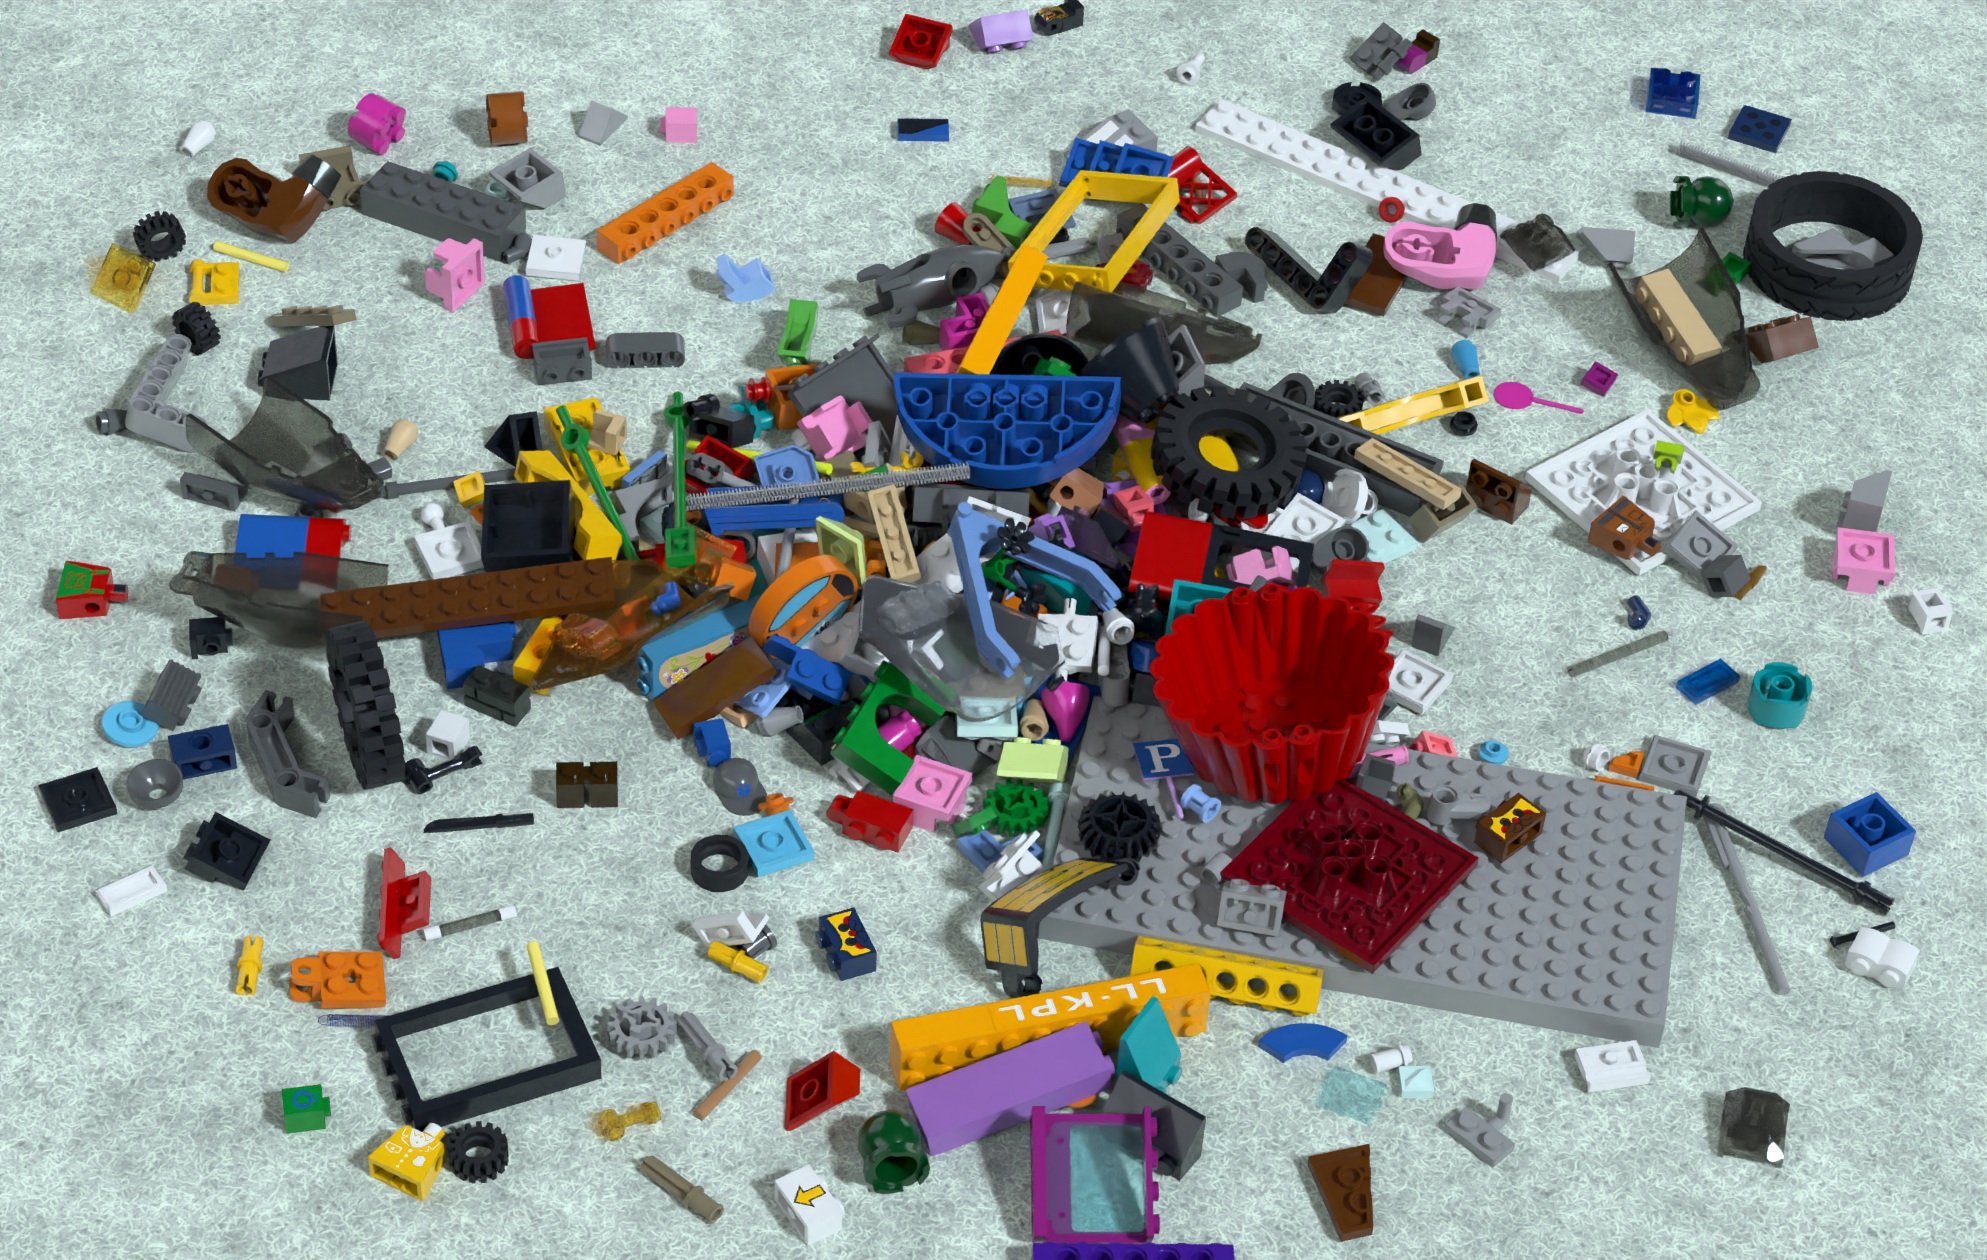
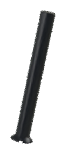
M1892 921L1871 927V929L1885 932L1895 929V923ZM1859 931L1835 938L1831 936L1830 943L1835 948L1839 944L1853 941Z

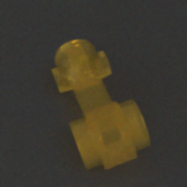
M656 1101L642 1103L639 1110L618 1116L615 1110L607 1109L599 1115L598 1127L602 1136L606 1135L608 1140L617 1141L624 1136V1128L642 1122H645L646 1125H652L656 1121L661 1120L660 1109Z

